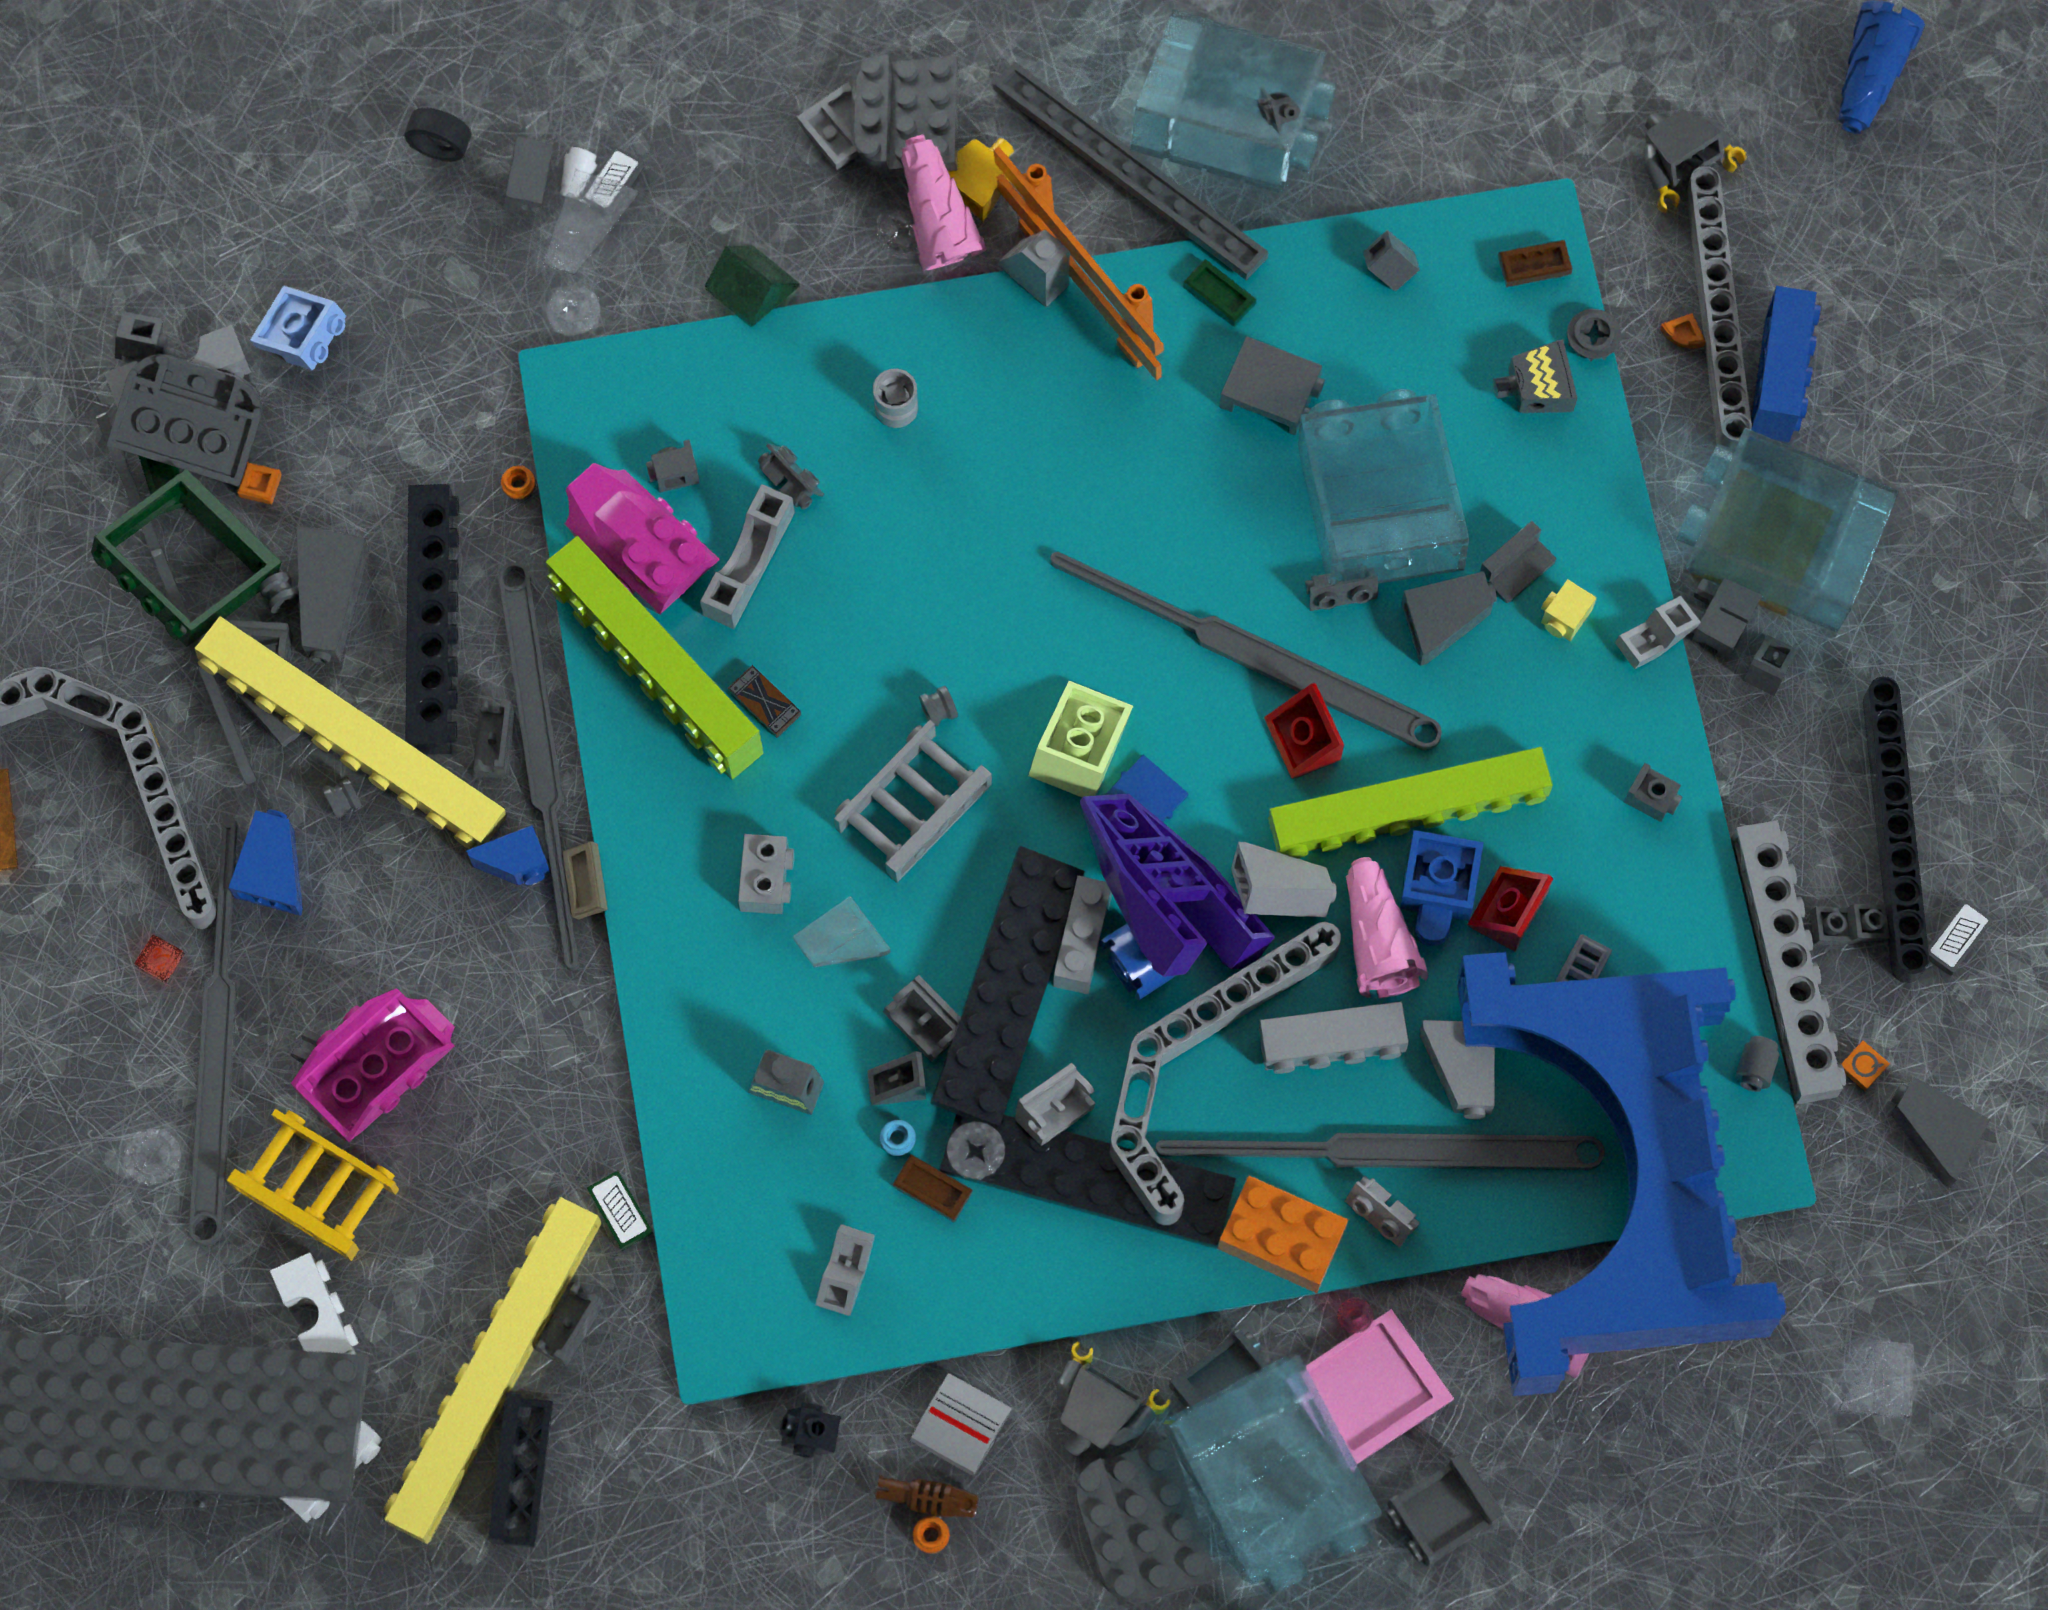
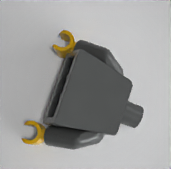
M1684 109L1678 110L1667 118H1664L1660 113H1654L1649 116L1645 123L1647 129L1645 134L1647 145L1643 149L1645 170L1654 190L1658 189L1661 195L1657 206L1662 213L1667 212V206L1663 199L1670 198L1675 208H1677L1680 201L1678 193L1674 190H1669L1668 184H1671L1673 187L1679 185L1691 177L1695 169L1701 166H1708L1724 155L1723 167L1729 172H1734L1737 168L1736 162L1731 157L1736 158L1741 165L1746 159L1745 151L1740 147L1731 146L1732 140L1714 118L1693 115Z
M1076 1342L1071 1350L1072 1360L1067 1362L1057 1381V1408L1062 1413L1060 1422L1073 1430L1064 1445L1065 1449L1078 1457H1083L1091 1442L1104 1449L1109 1443L1119 1446L1140 1436L1156 1418V1414L1165 1412L1170 1404V1399L1163 1406L1156 1405L1153 1397L1160 1390L1155 1389L1146 1401L1142 1396L1090 1364L1093 1359L1092 1347L1088 1355L1084 1357L1078 1356L1076 1353L1079 1350L1080 1342Z

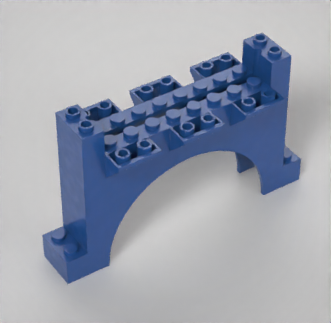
M1506 952L1464 955L1456 981L1465 1047L1485 1046L1521 1052L1538 1058L1571 1077L1590 1094L1609 1119L1618 1136L1628 1171L1629 1198L1625 1225L1620 1239L1608 1256L1592 1272L1569 1288L1544 1299L1511 1305L1509 1307L1511 1322L1503 1323L1512 1396L1557 1392L1561 1381L1565 1380V1372L1569 1371L1568 1355L1770 1337L1776 1326L1779 1325L1781 1316L1785 1315L1783 1293H1777L1776 1282L1732 1286L1736 1282L1737 1274L1741 1273V1258L1738 1251L1733 1252L1731 1238L1736 1236L1733 1215L1728 1216L1722 1190L1717 1191L1715 1178L1719 1177L1720 1167L1725 1165L1724 1149L1722 1144L1717 1145L1715 1132L1719 1131V1116L1716 1109H1711L1707 1087L1701 1086L1699 1073L1703 1072L1704 1062L1708 1061L1707 1041L1701 1040L1699 1027L1721 1025L1725 1012H1730V1004L1736 997L1734 980L1728 979L1726 967L1511 986L1515 985V969L1513 963H1507Z

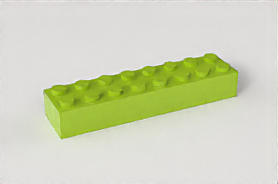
M578 535L546 561L549 572L546 577L553 586L550 590L561 604L568 602L575 610L572 614L579 624L585 629L590 626L597 634L595 639L607 653L612 650L620 658L617 663L629 677L634 674L642 682L639 686L644 694L651 701L657 698L665 707L662 711L668 720L675 726L678 723L683 726L687 731L685 736L691 745L697 750L702 747L710 756L708 762L720 775L725 772L733 780L764 754L760 731Z

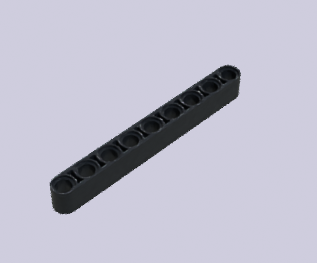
M1882 676L1874 679L1863 697V711L1884 905H1886L1890 936L1888 945L1891 970L1894 977L1900 982L1912 983L1918 980L1929 964V950L1899 685L1895 680ZM1874 692L1886 694L1889 701L1882 702L1877 700ZM1877 725H1887L1893 734L1886 735L1881 733ZM1881 758H1891L1895 762L1896 767H1886L1881 762ZM1892 790L1896 792L1900 800L1891 801L1885 796L1884 791ZM1888 824H1898L1902 828L1903 834H1894L1888 828ZM1891 857H1901L1905 860L1907 867L1899 868L1895 866ZM1904 890L1909 894L1911 901L1899 900L1895 891ZM1899 924L1910 925L1914 930V935L1903 934L1899 929ZM1909 957L1914 959L1918 969L1907 968L1903 964L1902 958Z

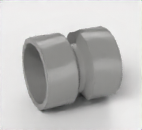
M888 369L882 372L876 378L873 385L875 414L879 421L886 426L892 428L904 427L916 418L918 412L917 383L911 374L901 369Z

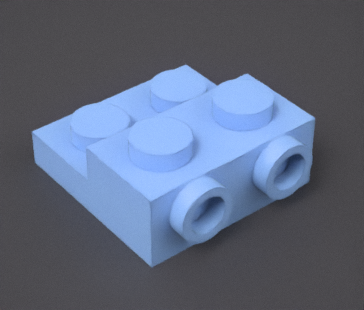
M283 286L250 341L256 348L281 355L287 363L313 371L317 363H322L326 360L328 345L334 335H340L343 332L346 315L332 300Z

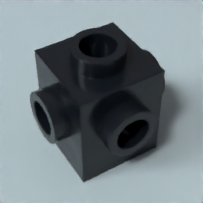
M802 1403L801 1407L789 1409L780 1425V1434L782 1435L781 1446L792 1448L793 1455L804 1458H814L815 1454L835 1453L841 1416L822 1412L823 1406L813 1403Z

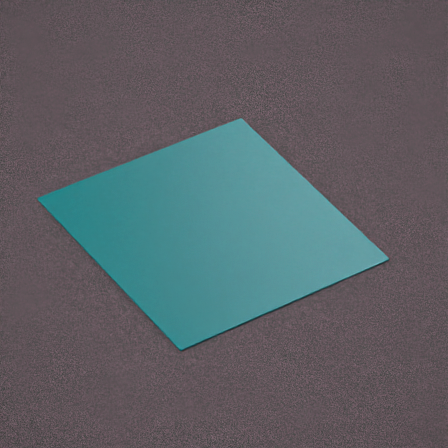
M1564 178L1242 231L1268 251V258L1247 280L1193 240L1091 256L1122 294H1125L1130 286L1141 284L1147 288L1148 294L1152 297L1154 332L1164 344V351L1155 357L1161 363L1162 377L1157 381L1144 365L1137 369L1117 346V338L1120 336L1070 276L1069 286L1045 307L1005 271L523 349L519 352V366L549 558L575 538L565 525L569 517V501L566 488L591 464L597 463L613 470L625 469L655 499L663 498L673 509L672 515L680 522L683 519L689 522L697 532L696 537L720 560L664 612L658 614L648 608L646 610L760 731L764 752L763 755L733 780L725 772L720 775L708 762L710 757L702 747L699 750L695 749L685 736L687 731L680 723L675 726L668 720L662 711L665 707L656 698L654 701H651L639 686L642 682L634 674L629 677L617 663L620 658L612 650L607 653L595 639L596 632L590 626L585 629L579 624L572 614L575 610L568 602L561 604L556 599L593 841L598 844L608 908L604 912L679 1394L683 1404H698L1618 1241L1625 1225L1628 1210V1171L1618 1136L1609 1119L1590 1094L1571 1077L1538 1058L1521 1052L1494 1047V1108L1491 1115H1485L1483 1119L1464 1118V1114H1455L1420 1038V1028L1423 1020L1462 1021L1456 979L1464 955L1506 952L1507 963H1513L1515 969V985L1511 986L1550 983L1556 981L1581 934L1612 950L1598 978L1726 967L1728 979L1734 980L1736 991L1735 1000L1730 1004V1012H1725L1721 1025L1699 1027L1701 1040H1706L1708 1045V1061L1704 1062L1703 1072L1699 1073L1700 1084L1707 1087L1711 1109H1716L1718 1112L1719 1131L1715 1132L1717 1145L1722 1144L1725 1155V1165L1720 1167L1719 1177L1715 1178L1717 1191L1722 1190L1728 1216L1733 1215L1734 1220L1814 1205L1816 1194L1683 638L1661 656L1636 669L1632 667L1615 644V641L1621 634L1645 623L1656 608L1673 600V595L1615 352L1607 356L1605 360L1599 358L1590 361L1582 355L1577 356L1576 351L1571 346H1568L1567 329L1570 321L1576 314L1587 309L1605 311L1572 179ZM1386 230H1389L1415 253L1420 269L1396 291L1392 290L1367 268L1363 253ZM1565 240L1573 269L1571 275L1510 287L1505 286L1498 259L1499 252ZM1204 259L1208 260L1257 299L1256 305L1235 327L1183 287L1184 280ZM1593 325V329H1591L1589 334H1584L1590 337L1591 345H1594L1598 338H1603L1597 335L1596 325ZM1246 337L1322 365L1321 378L1325 379L1323 389L1318 399L1312 397L1308 406L1312 408L1310 419L1306 427H1299L1296 436L1289 433L1290 427L1288 425L1235 405L1233 412L1220 408L1222 390ZM1563 339L1577 394V402L1573 412L1521 413L1518 411L1515 396L1496 398L1493 379L1510 376L1509 365L1512 357ZM888 369L907 371L917 383L918 412L916 418L910 424L900 428L884 425L875 414L873 385L876 378ZM690 439L700 483L660 492L657 481L650 482L646 462L652 461L651 455L657 454L661 449L667 447L683 448V441ZM768 443L779 447L785 445L798 458L795 463L801 470L807 469L816 476L820 482L817 487L824 495L822 497L813 494L810 497L812 503L804 510L794 506V516L735 629H732L703 616L700 601L715 572L720 571L730 559L741 536L746 513L761 484L781 492L780 489L787 483L788 480L784 478L778 486L775 485L759 469L760 464L758 463V459L767 452L769 455L772 453L766 446ZM1533 521L1541 529L1539 541L1556 557L1555 564L1510 603H1505L1496 594L1497 601L1493 603L1491 614L1428 664L1420 666L1401 604L1404 591L1479 573L1481 565L1529 522ZM1054 552H1060L1200 619L1216 616L1437 721L1440 725V741L1431 750H1420L1327 706L1344 743L1341 760L1303 776L1291 778L1264 717L1299 692L1200 646L1194 633L1051 565V555ZM1364 566L1367 569L1373 568L1375 575L1378 576V599L1369 600L1365 603L1335 606L1328 610L1310 611V594H1307L1305 581L1311 580V576L1335 573L1337 582H1342L1341 571L1362 568ZM1567 579L1597 597L1593 610L1571 641L1564 637L1557 638L1546 630L1545 625L1541 623L1545 613L1541 609L1544 601L1552 591L1557 594ZM752 665L801 711V716L778 738L768 731L728 692V687ZM1068 681L1133 705L1131 714L1096 796L1105 795L1121 778V772H1127L1144 754L1189 793V796L1173 811V817L1166 819L1163 823L1210 861L1237 893L1238 890L1231 867L1238 842L1250 843L1277 852L1268 820L1270 808L1542 747L1553 787L1550 795L1541 803L1535 805H1526L1525 802L1513 804L1512 808L1504 812L1493 813L1492 810L1478 812V816L1469 820L1460 821L1456 817L1444 820L1442 825L1434 828H1424V825L1410 828L1411 830L1403 835L1391 836L1390 833L1376 836L1375 840L1368 843L1357 844L1356 841L1343 843V846L1339 849L1329 852L1322 851V848L1308 851V855L1299 858L1327 868L1331 882H1334L1336 885L1335 902L1330 903L1326 917L1256 914L1275 936L1260 958L1321 922H1329L1339 929L1341 942L1336 958L1161 1066L1145 1139L1156 1153V1144L1160 1140L1327 1142L1336 1133L1592 1136L1602 1143L1604 1158L1600 1165L1592 1170L1336 1167L1326 1158L1160 1156L1156 1153L1161 1158L1236 1178L1222 1233L1248 1176H1252L1349 1219L1317 1293L1219 1250L1218 1247L1217 1249L950 1176L973 1190L972 1195L954 1223L892 1186L910 1155L917 1157L940 1171L956 1114L930 1103L949 1049L931 1062L883 1011L885 1007L894 1001L893 997L920 975L959 1016L961 1015L1019 846L1085 871L1083 877L1105 881L1081 808L1080 800L1082 797L1028 776L1037 747ZM945 685L953 699L958 717L952 720L948 718L941 720L940 724L935 726L936 736L932 741L967 771L972 770L975 772L980 765L984 766L992 773V785L896 883L886 872L887 855L851 824L842 833L836 830L834 821L836 817L835 811L846 799L852 800L908 743L906 739L914 728L919 725L923 727L928 722L921 707L919 696L925 693L928 695L934 694L939 687ZM1420 725L1415 729L1414 735L1420 742L1430 743L1435 740L1436 731L1429 725ZM922 750L908 764L943 796L947 794L951 796L959 788L957 786L958 781ZM1644 763L1650 765V768L1681 785L1678 794L1683 797L1673 815L1667 812L1662 822L1624 803L1628 791ZM899 775L884 788L919 820L924 819L927 821L935 813V806ZM1651 788L1652 792L1655 795L1663 794L1658 790ZM875 799L860 813L895 845L901 844L903 846L912 837L910 835L911 831ZM1414 830L1484 842L1470 919L1500 866L1549 874L1553 878L1547 896L1516 951L1473 930L1467 925L1469 921L1454 918L1451 919L1450 932L1444 943L1438 946H1427L1422 944L1416 937L1415 926L1418 912L1401 909L1408 931L1416 942L1421 958H1424L1428 978L1425 981L1420 975L1418 977L1420 986L1391 997L1379 998L1377 990H1370L1371 998L1360 994L1356 981L1358 974L1354 959L1351 904L1346 881L1348 870L1352 867L1351 863L1354 860L1369 857L1372 861L1379 863L1380 869L1383 868L1395 903L1400 908L1410 842ZM745 834L787 837L788 847L794 849L793 870L787 869L786 882H791L790 903H784L783 914L740 911L738 900ZM1113 895L1111 896L1100 940L1127 924ZM1318 940L1317 946L1322 943L1320 940ZM1100 941L1089 993L1084 994L1054 987V973L1060 952L1059 948L1004 1114L1016 1117L1019 1099L1072 1063L1076 1070L1092 1085L1094 1092L1089 1096L1095 1102V1107L1063 1131L1111 1144L1113 1127L1134 1037L1142 1030L1242 970H1231L1225 966L1208 942L1186 974L1175 975L1173 979L1140 1000L1134 998L1136 994L1135 989L1129 993L1121 984L1107 959L1112 957L1109 948L1102 951ZM1580 951V954L1598 963V959ZM1296 956L1286 958L1290 965L1299 966L1303 964V961ZM1576 962L1573 964V967L1591 976L1593 971ZM1261 974L1256 977L1263 984H1270L1274 981L1267 974ZM1569 975L1565 978L1568 981L1577 980ZM1231 992L1227 995L1233 1002H1241L1245 999L1238 992ZM1402 1002L1409 1043L1406 1052H1401L1400 1057L1383 1060L1380 1059V1055L1366 1057L1364 1062L1357 1064H1345L1344 1060L1330 1062V1066L1320 1069H1311L1309 1065L1295 1066L1294 1071L1281 1074L1274 1073V1069L1265 1070L1259 1036L1260 1020ZM1202 1010L1197 1013L1203 1020L1215 1018V1015L1208 1010ZM1173 1028L1168 1031V1034L1175 1039H1180L1186 1035L1179 1028ZM1753 1036H1762L1775 1041L1778 1044L1777 1052L1779 1053L1770 1087L1761 1089L1759 1092L1744 1089L1741 1087L1740 1081L1735 1077L1744 1046L1750 1042ZM1143 1046L1138 1049V1052L1145 1057H1151L1156 1054L1155 1050L1149 1046ZM765 1050L791 1057L815 1067L823 1079L824 1085L812 1115L748 1093ZM913 1052H921L926 1099L871 1105L867 1070ZM1142 1079L1132 1081L1128 1088L1124 1111L1131 1118L1142 1116L1146 1108L1150 1087ZM892 1120L906 1121L915 1131L916 1141L914 1147L905 1155H891L881 1146L880 1132L884 1125ZM896 1133L891 1137V1141L895 1144H900L905 1139L900 1133ZM1123 1140L1117 1144L1132 1150L1136 1148L1135 1144L1129 1140ZM1582 1143L1577 1147L1576 1154L1582 1162L1589 1164L1597 1161L1599 1151L1596 1146L1591 1143ZM1364 1176L1369 1180L1374 1178L1379 1185L1392 1195L1385 1203L1388 1207H1391L1398 1200L1412 1213L1417 1215L1415 1219L1420 1222L1419 1226L1413 1233L1408 1235L1400 1248L1391 1240L1386 1239L1376 1227L1364 1217L1358 1215L1345 1202L1356 1182H1360ZM841 1224L875 1235L868 1266L850 1316L816 1306L822 1276L830 1262L836 1234Z

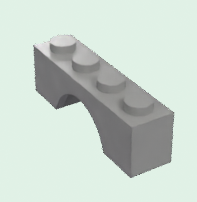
M232 325L200 336L199 349L192 362L241 378L251 373ZM137 361L104 373L117 408L126 378L131 369L138 363Z
M761 484L746 513L741 536L730 559L720 571L715 572L700 601L703 616L735 629L795 514L792 497Z

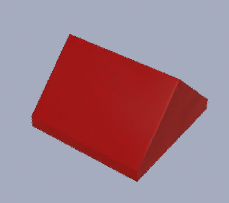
M1311 683L1264 717L1291 778L1303 776L1341 760L1344 743L1316 683Z
M1500 866L1467 925L1503 946L1516 951L1547 896L1553 878L1549 874Z

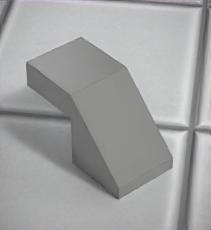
M1679 596L1656 608L1645 623L1621 634L1615 641V644L1632 667L1636 669L1661 656L1697 628L1701 622L1682 596Z
M842 1224L840 1225L836 1234L830 1262L822 1276L816 1306L848 1316L851 1315L868 1266L875 1235Z

